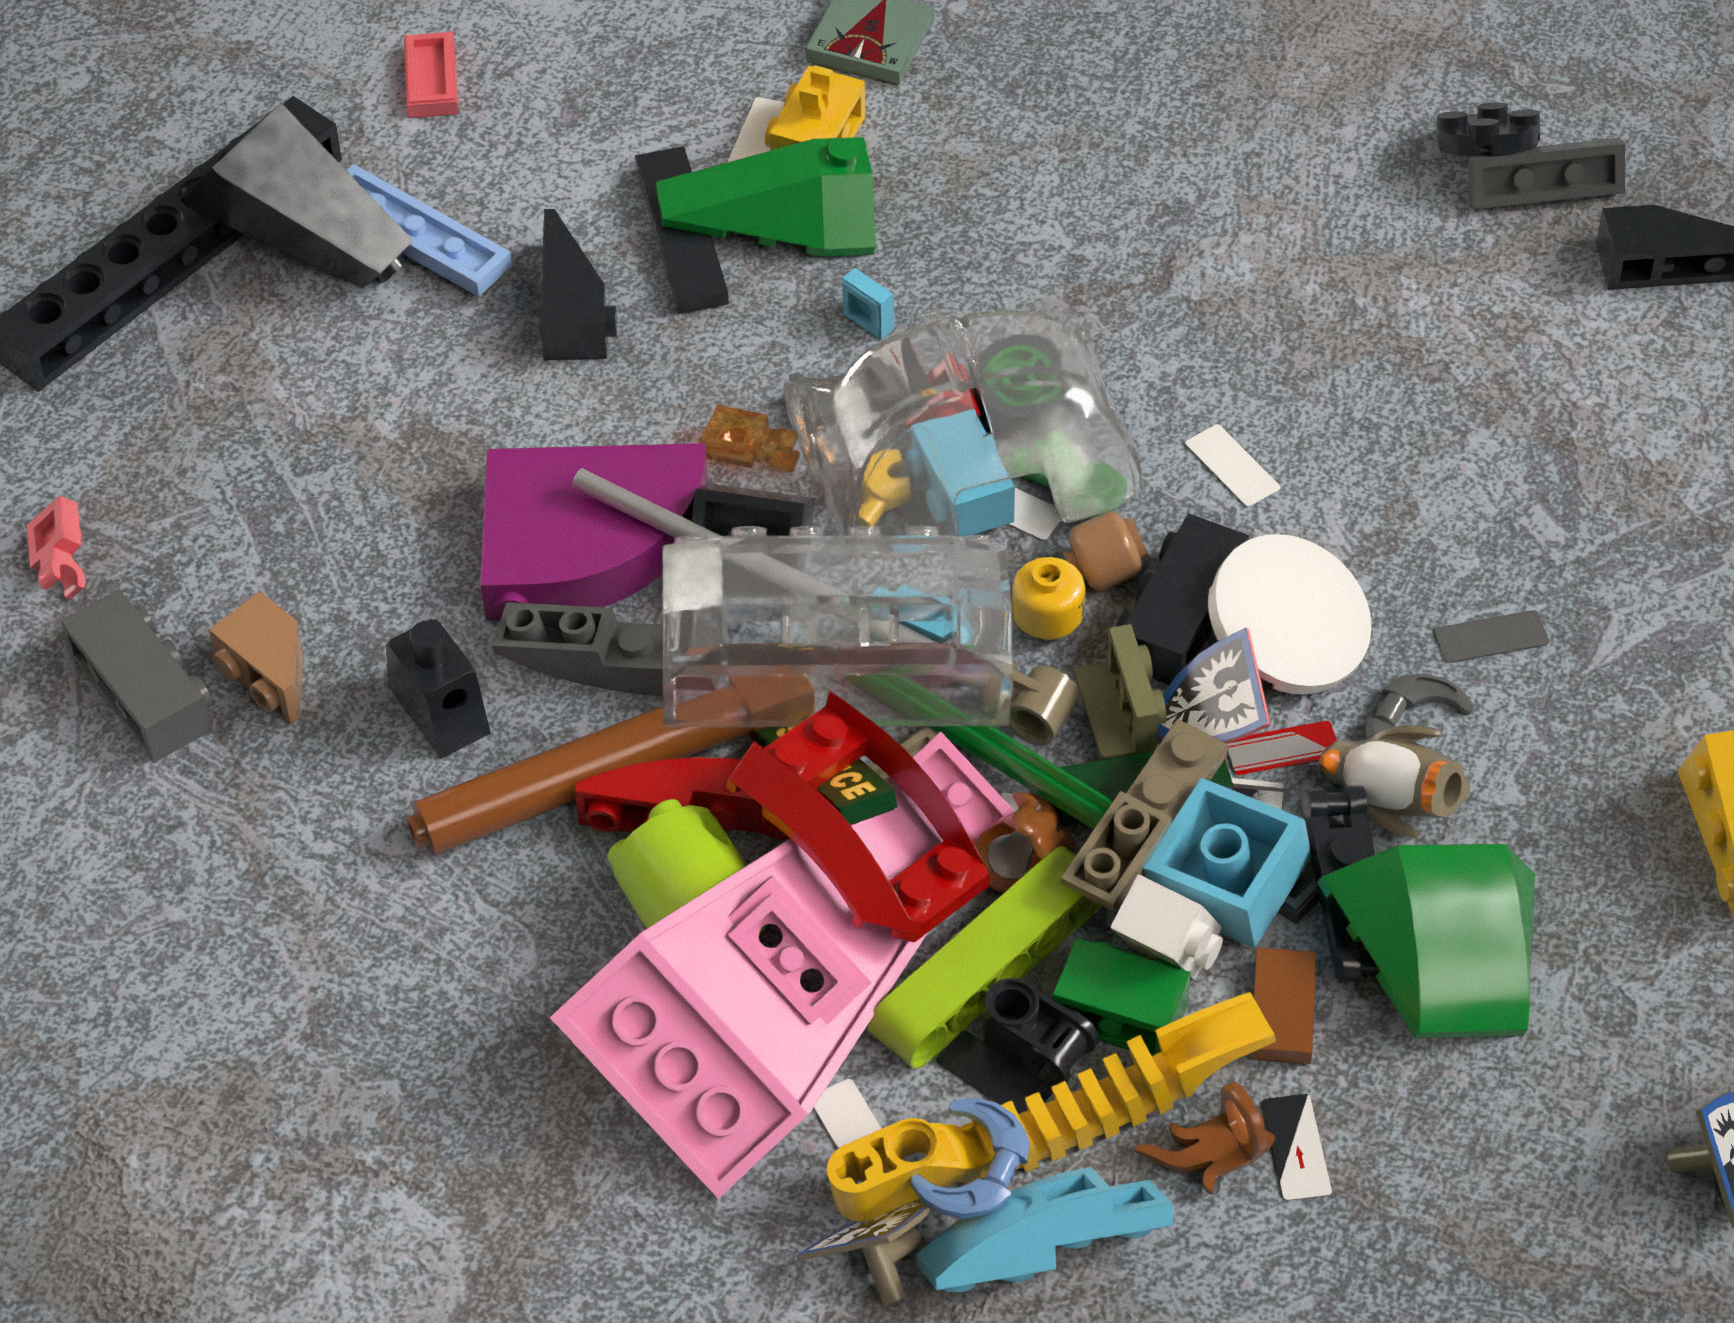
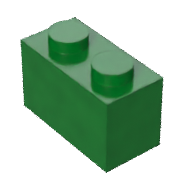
M1076 937L1053 993V1000L1088 1019L1098 1032L1100 1042L1130 1051L1127 1041L1141 1035L1149 1053L1153 1056L1161 1052L1155 1030L1184 1017L1189 1000L1191 972L1180 969L1162 959L1150 960L1123 952L1110 943H1094Z

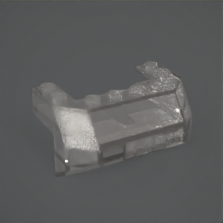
M745 526L733 528L732 536L712 538L680 536L674 538V544L663 545L664 728L795 727L825 707L829 690L879 727L1009 726L1013 672L1012 611L1006 544L992 542L991 536L967 535L959 537L939 535V528L934 526L905 528V536H882V528L875 526L850 527L847 529V536H824V528L815 526L790 528V536H767L766 528ZM899 621H944V643H899ZM728 622H781V643H728Z

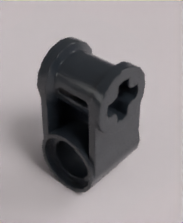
M1006 978L993 984L986 994L982 1035L985 1043L1050 1087L1064 1081L1067 1084L1071 1078L1070 1069L1083 1053L1093 1052L1100 1042L1098 1032L1088 1019L1072 1009L1063 1007L1034 989L1025 981ZM1014 1014L1019 1016L1020 1019L1008 1020L1001 1017V1015Z

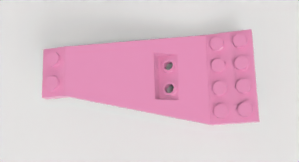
M939 732L913 756L952 805L975 844L985 830L1015 812L942 732ZM888 777L884 780L894 788L898 807L894 808L895 810L851 826L871 851L890 881L943 841L928 818L910 796L891 777ZM790 838L642 931L564 1003L550 1019L719 1199L809 1115L874 1016L873 1011L887 996L927 934L914 943L890 937L892 928L867 923L861 929L857 928L851 923L853 913L835 886L818 865ZM767 924H775L782 931V940L775 947H765L759 941V931ZM811 968L819 970L824 979L821 988L814 992L804 990L800 984L802 973Z

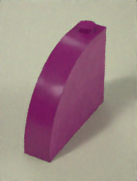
M705 443L487 449L480 585L485 620H501L505 605L509 602L606 607L633 595L658 579L678 560L689 545L572 488L573 479L576 473L583 468L692 522L695 490L708 483Z

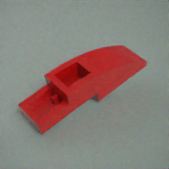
M695 757L633 764L578 781L575 788L579 825L591 826L603 832L617 830L632 833L649 820V814L656 805L666 800L675 799L680 802L682 807L693 805L707 808L717 818L724 831L735 829L766 834L771 838L780 840L790 838L761 815L763 806L742 790L733 794L726 788L729 777L741 759Z

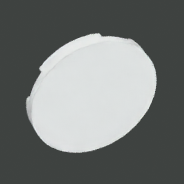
M1280 534L1264 535L1250 539L1234 549L1224 560L1217 571L1212 587L1209 589V617L1217 640L1220 641L1247 627L1250 631L1260 678L1272 683V689L1291 694H1314L1328 690L1342 682L1359 665L1368 649L1371 636V617L1367 600L1360 585L1341 561L1324 548L1308 540Z

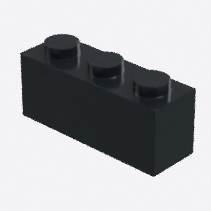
M1189 513L1177 533L1174 531L1168 532L1160 550V563L1155 571L1147 570L1137 590V603L1132 611L1125 609L1116 624V627L1131 624L1138 646H1147L1152 663L1151 679L1170 685L1177 674L1201 652L1213 631L1208 610L1209 589L1212 587L1217 571L1224 560L1234 549L1248 541L1250 535Z

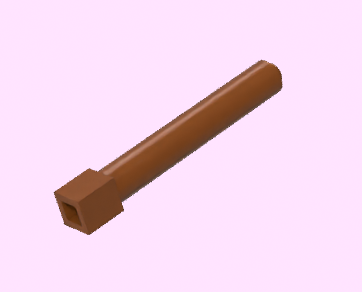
M787 645L728 668V681L414 801L412 803L414 814L406 817L409 832L418 849L427 847L430 853L435 856L576 801L575 788L577 782L594 775L633 764L687 758L746 734H749L752 741H758L756 730L807 712L811 715L815 713L814 684L791 645Z

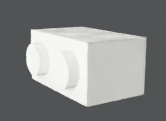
M1139 874L1110 927L1132 949L1152 959H1162L1180 969L1191 972L1190 978L1194 980L1201 967L1208 970L1212 966L1223 942V938L1218 936L1222 927L1202 905Z

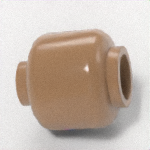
M1114 511L1106 512L1073 527L1069 533L1072 549L1062 553L1065 560L1074 565L1082 574L1083 580L1086 579L1089 586L1097 592L1106 591L1137 577L1142 571V559L1149 556L1132 517L1130 516L1123 520L1121 515Z

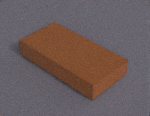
M1256 947L1253 998L1275 1034L1276 1042L1252 1052L1250 1060L1311 1064L1316 952Z

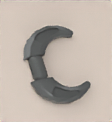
M1427 673L1404 675L1394 679L1382 690V694L1386 697L1374 718H1366L1364 740L1374 737L1381 731L1395 727L1406 707L1412 708L1417 704L1427 701H1441L1456 707L1465 715H1470L1473 705L1463 690L1446 678Z

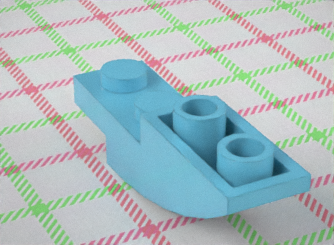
M1092 1167L1059 1173L1010 1191L1011 1197L998 1210L988 1215L959 1219L916 1254L917 1267L936 1290L965 1292L974 1288L976 1283L998 1279L1009 1282H1022L1033 1278L1035 1273L1056 1270L1055 1246L1083 1248L1092 1244L1093 1239L1117 1235L1124 1238H1140L1149 1235L1152 1229L1173 1226L1172 1202L1150 1180L1109 1186Z

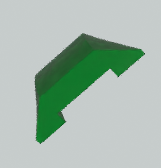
M1506 844L1397 845L1324 875L1319 879L1317 884L1326 898L1334 896L1348 918L1350 924L1346 930L1353 941L1363 942L1380 969L1376 978L1415 1039L1524 1036L1528 1031L1535 873Z

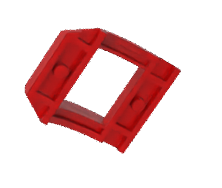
M829 690L825 707L771 744L762 748L756 742H753L727 781L726 788L733 794L742 790L763 806L761 815L790 837L818 865L843 897L853 913L851 923L859 929L867 923L892 928L890 937L915 943L989 885V873L972 837L934 781L894 738L831 690ZM862 756H866L881 768L910 796L928 818L943 841L890 881L852 826L817 790L818 787Z

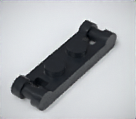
M1363 785L1344 786L1342 792L1326 793L1322 787L1305 788L1303 790L1301 800L1303 819H1305L1316 883L1324 875L1375 855L1367 816V794ZM1343 815L1345 827H1329L1327 816ZM1317 884L1337 981L1340 983L1356 982L1359 980L1360 975L1376 974L1377 976L1380 969L1368 951H1358L1356 946H1354V944L1363 942H1354L1346 928L1350 922L1334 896L1326 898Z

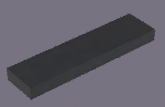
M685 147L634 155L635 168L677 313L729 304L728 290L712 236L662 226L656 195V182L692 172Z

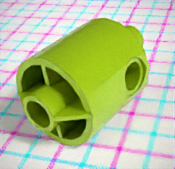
M675 799L663 801L651 810L648 821L634 830L628 838L620 840L610 848L607 858L613 867L614 878L646 929L747 866L717 818L707 808L693 805L682 807L680 802ZM767 925L763 926V927L760 929V931H759V936H760V935L762 934V932L765 930V928H766Z

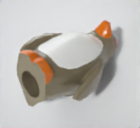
M1400 725L1381 731L1374 737L1366 740L1351 741L1342 739L1334 741L1327 745L1319 759L1322 775L1332 784L1340 787L1364 786L1368 801L1367 815L1377 825L1392 833L1410 838H1418L1420 833L1403 822L1400 816L1447 818L1452 815L1470 793V784L1459 762L1416 743L1415 740L1441 736V731L1432 727Z

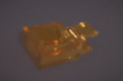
M718 404L699 443H705L706 459L752 468L756 457H760L771 467L779 471L794 472L801 456L800 451L793 450L798 439V433L785 428H769L767 414Z

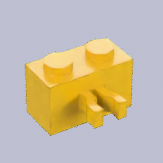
M808 65L798 84L792 83L785 97L784 108L779 117H772L769 121L765 133V145L770 147L771 151L811 139L855 137L865 119V81L834 73L833 70Z

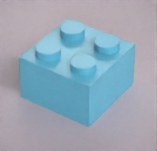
M1200 778L1143 867L1145 877L1202 905L1222 927L1220 934L1256 948L1311 859L1305 819Z

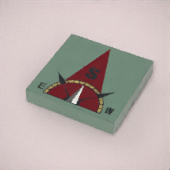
M832 0L806 47V61L900 85L934 20V6L910 0Z

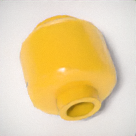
M1054 557L1036 558L1025 563L1017 571L1012 585L1014 621L1023 632L1034 638L1052 640L1071 634L1080 625L1085 609V585L1082 574L1071 563Z

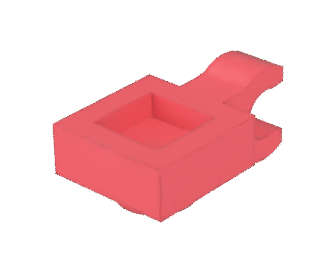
M59 495L26 525L30 568L39 571L38 580L41 588L48 590L60 580L64 586L65 598L71 600L86 584L82 569L72 558L81 546L82 533L79 526L78 504Z

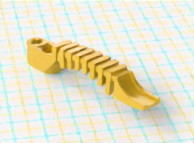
M1248 992L1204 1008L1155 1030L1161 1052L1153 1056L1149 1053L1141 1035L1127 1041L1134 1065L1124 1069L1117 1053H1114L1102 1059L1108 1076L1097 1081L1092 1069L1089 1068L1077 1074L1081 1089L1070 1092L1065 1081L1051 1087L1054 1100L1045 1104L1039 1092L1025 1098L1028 1111L1020 1114L1017 1113L1012 1100L1002 1104V1107L1016 1116L1029 1139L1027 1164L1019 1163L1017 1169L1023 1167L1025 1172L1031 1171L1039 1167V1160L1050 1157L1052 1162L1065 1157V1150L1077 1146L1080 1151L1093 1145L1092 1139L1104 1134L1106 1139L1119 1134V1127L1129 1122L1135 1127L1147 1121L1146 1115L1155 1110H1158L1161 1115L1174 1108L1173 1102L1184 1096L1186 1099L1191 1097L1209 1076L1223 1066L1275 1043V1034L1251 993ZM908 1118L843 1145L834 1151L829 1158L826 1170L836 1209L843 1217L851 1221L864 1222L918 1200L919 1197L911 1187L912 1176L921 1175L928 1182L941 1187H947L956 1182H963L966 1185L977 1178L985 1177L996 1152L993 1151L989 1133L980 1123L971 1119V1122L958 1127L952 1124L929 1123L923 1119ZM914 1153H924L927 1155L922 1160L916 1162H906L903 1160L908 1155Z

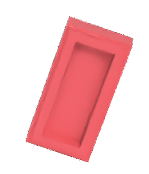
M453 32L404 36L408 118L459 114Z

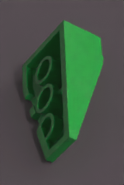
M864 137L811 139L656 182V195L662 226L718 237H726L731 232L757 236L759 237L758 244L776 247L777 240L807 246V254L822 257L874 255L873 173Z

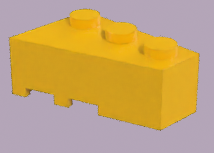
M1734 730L1704 735L1677 772L1715 868L1720 897L1724 902H1728L1734 918Z

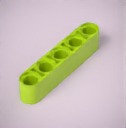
M1061 846L1044 857L888 994L873 1011L874 1016L867 1026L868 1032L914 1069L923 1067L931 1061L960 1032L968 1028L984 1013L985 997L993 984L1006 978L1021 980L1101 907L1099 903L1061 884V877L1076 855L1066 847Z

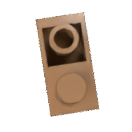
M259 591L209 629L214 650L211 659L221 676L229 682L237 680L249 690L251 697L262 710L267 713L274 711L292 725L300 717L304 652L297 620Z

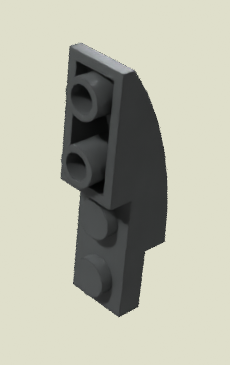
M509 602L505 605L492 648L494 653L518 664L572 682L632 694L667 697L671 683L715 686L729 641L725 629L721 627L617 622L613 609L607 607Z

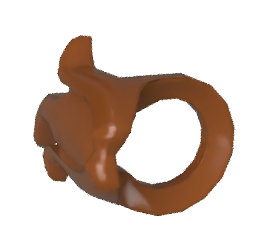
M1032 791L1028 794L1025 792L1015 793L1012 797L1019 809L985 830L975 844L990 876L988 886L996 891L1005 893L1023 877L1013 879L1002 877L990 865L988 858L989 846L999 836L1012 834L1014 831H1017L1029 839L1035 852L1032 855L1028 871L1058 847L1063 846L1072 853L1075 852L1076 845L1072 836L1066 830L1056 831L1058 814L1053 805Z
M1231 1082L1222 1087L1220 1115L1193 1128H1183L1174 1123L1169 1124L1170 1133L1175 1143L1187 1148L1181 1151H1170L1154 1145L1140 1144L1135 1146V1152L1164 1169L1178 1173H1191L1206 1169L1202 1178V1186L1206 1193L1212 1194L1216 1179L1251 1164L1262 1157L1273 1145L1275 1135L1264 1130L1263 1116L1258 1114L1254 1103L1245 1089L1237 1082Z

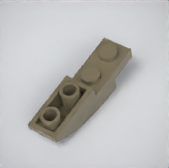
M1177 719L1127 793L1119 792L1061 877V884L1112 911L1123 903L1137 875L1145 877L1143 867L1200 778L1210 781L1225 760L1228 744Z

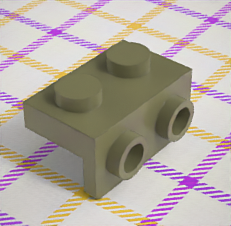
M1131 624L1109 628L1107 663L1080 667L1075 672V680L1099 760L1154 752L1157 749L1158 725L1166 723L1167 719L1163 694L1160 689L1152 690L1149 679L1152 678V663L1149 650L1146 645L1138 646Z

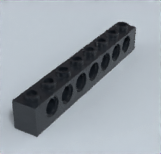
M292 96L283 103L318 142L340 162L342 157L336 123L295 96ZM262 120L239 137L231 140L226 147L202 165L195 167L190 174L163 194L158 195L150 204L126 222L119 224L114 231L87 251L79 254L74 261L50 279L42 282L34 291L10 309L0 314V364L36 391H41L245 235L186 207L180 199Z

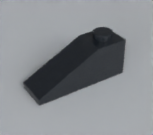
M1658 205L1602 208L1596 246L1607 290L1734 281V226Z
M544 209L540 332L544 361L607 359L608 337H617L616 305L607 306L604 282L556 210Z

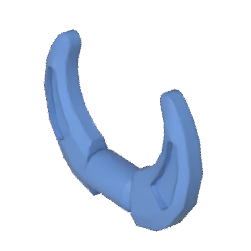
M979 1098L954 1100L949 1103V1113L968 1117L980 1123L989 1133L993 1151L996 1152V1155L984 1179L977 1178L973 1182L959 1188H945L934 1185L917 1174L911 1177V1187L925 1205L942 1215L962 1219L988 1215L998 1210L1011 1197V1192L1007 1190V1187L1019 1163L1027 1164L1029 1139L1016 1116L998 1103Z

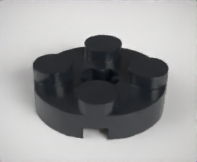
M1493 102L1478 105L1477 114L1467 115V113L1460 111L1439 113L1437 115L1439 150L1461 156H1474V148L1491 149V156L1530 150L1538 145V141H1540V112L1537 110H1517L1508 113V104Z

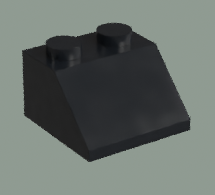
M707 483L695 490L692 522L803 576L809 553L815 498ZM689 545L683 598L793 613L796 597Z

